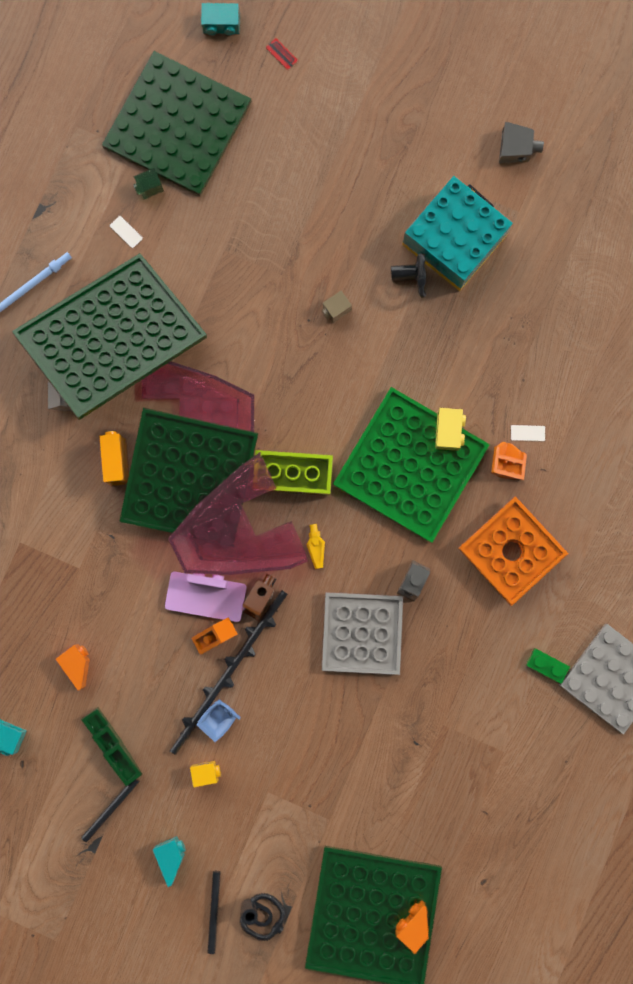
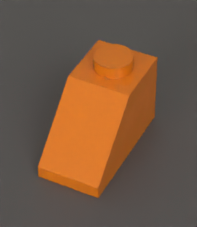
M228 617L191 639L199 654L202 655L236 636L237 632Z
M76 644L57 657L56 661L79 691L86 686L90 659L88 658L89 653L83 645Z

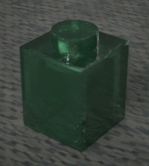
M155 168L134 176L136 183L133 186L137 195L141 194L144 200L164 192Z

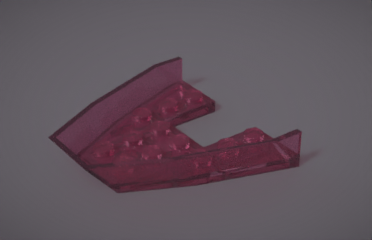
M170 361L142 380V399H180V416L254 432V394L215 375Z
M261 452L241 465L196 505L168 538L184 573L233 575L292 569L308 562L307 553L292 521L256 536L241 504L276 489L274 480Z

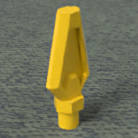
M317 524L309 525L310 538L306 545L314 568L318 569L323 568L325 541L320 537Z

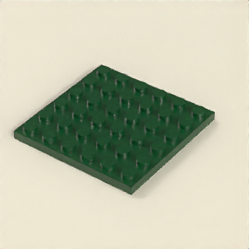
M153 51L103 141L102 147L201 196L252 100L199 72Z
M143 407L119 522L234 546L259 433Z
M325 845L305 969L388 984H424L442 866ZM423 901L427 908L428 939L414 953L397 938L396 925L401 919H406L409 916V911L415 903L419 904Z

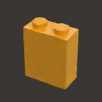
M116 431L105 432V435L100 436L103 482L110 486L127 485L129 469L126 439L117 434Z

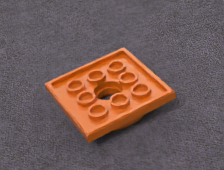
M516 496L458 548L510 606L514 605L569 554ZM508 542H514L520 547L521 554L515 561H509L503 556V547Z

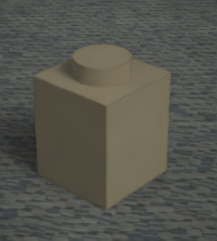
M339 291L323 302L322 313L327 320L331 319L333 323L352 311V305L342 291Z

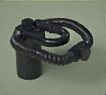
M418 254L415 264L391 266V281L416 279L418 292L422 298L426 296L424 291L426 284L424 254Z
M259 893L241 903L240 925L245 933L255 939L268 941L274 935L280 934L283 931L286 910L276 897L268 893ZM260 899L270 900L280 911L279 920L276 921L271 932L267 935L258 934L247 926L256 924L257 926L265 927L272 921L273 915L271 910L257 902ZM258 908L268 913L269 916L265 922L257 920Z

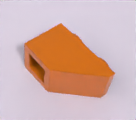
M423 901L419 904L415 903L409 911V916L406 919H401L396 925L397 938L414 953L428 939L427 908Z

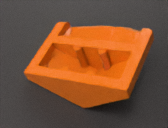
M501 442L494 447L491 473L501 478L524 480L527 454L521 452L513 444Z

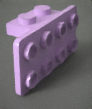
M194 571L193 575L180 572L171 573L165 602L167 610L223 620L229 617L230 621L234 622L241 620L242 605L247 589L245 584L226 581L224 576L213 574L212 578L204 577L205 573Z

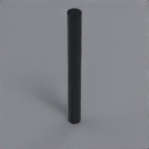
M138 779L124 787L81 837L83 841L88 842L137 786L140 782Z
M213 871L208 954H215L221 871Z

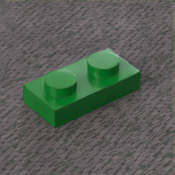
M536 648L533 649L526 663V666L562 684L570 666Z

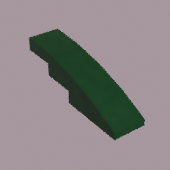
M99 707L81 719L93 735V740L102 750L104 758L125 786L142 775L133 757Z

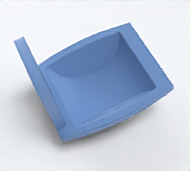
M219 699L207 709L196 725L216 742L227 732L235 719L240 720L241 717Z

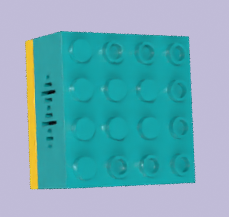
M453 176L407 229L402 245L415 256H418L420 253L424 254L425 264L457 290L461 291L505 239L513 223Z

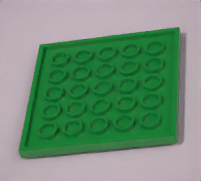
M391 387L333 485L432 543L490 444L462 428L461 434L465 436L464 445L458 451L435 449L437 413Z

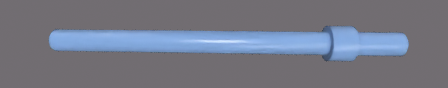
M66 252L56 261H51L47 268L0 303V312L50 274L59 271L61 266L72 258L70 254Z

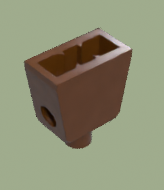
M266 574L262 582L257 580L242 605V612L258 621L274 594L272 587L277 579ZM263 592L265 595L259 596L258 593Z

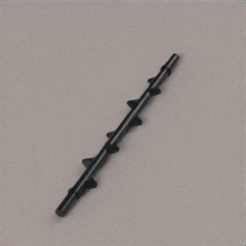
M281 590L272 605H269V609L256 627L245 628L248 639L235 657H225L224 660L228 668L216 685L203 688L206 699L193 717H183L182 721L185 729L180 733L179 738L170 749L171 753L176 755L185 741L189 739L190 734L197 726L196 724L222 688H232L234 686L231 675L245 656H255L252 645L263 629L276 626L273 615L275 612H278L277 609L288 595L286 592Z

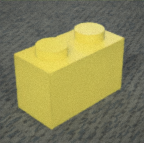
M439 408L437 413L435 449L458 451L464 445L465 436L461 434L462 427H465L466 415H463V409Z

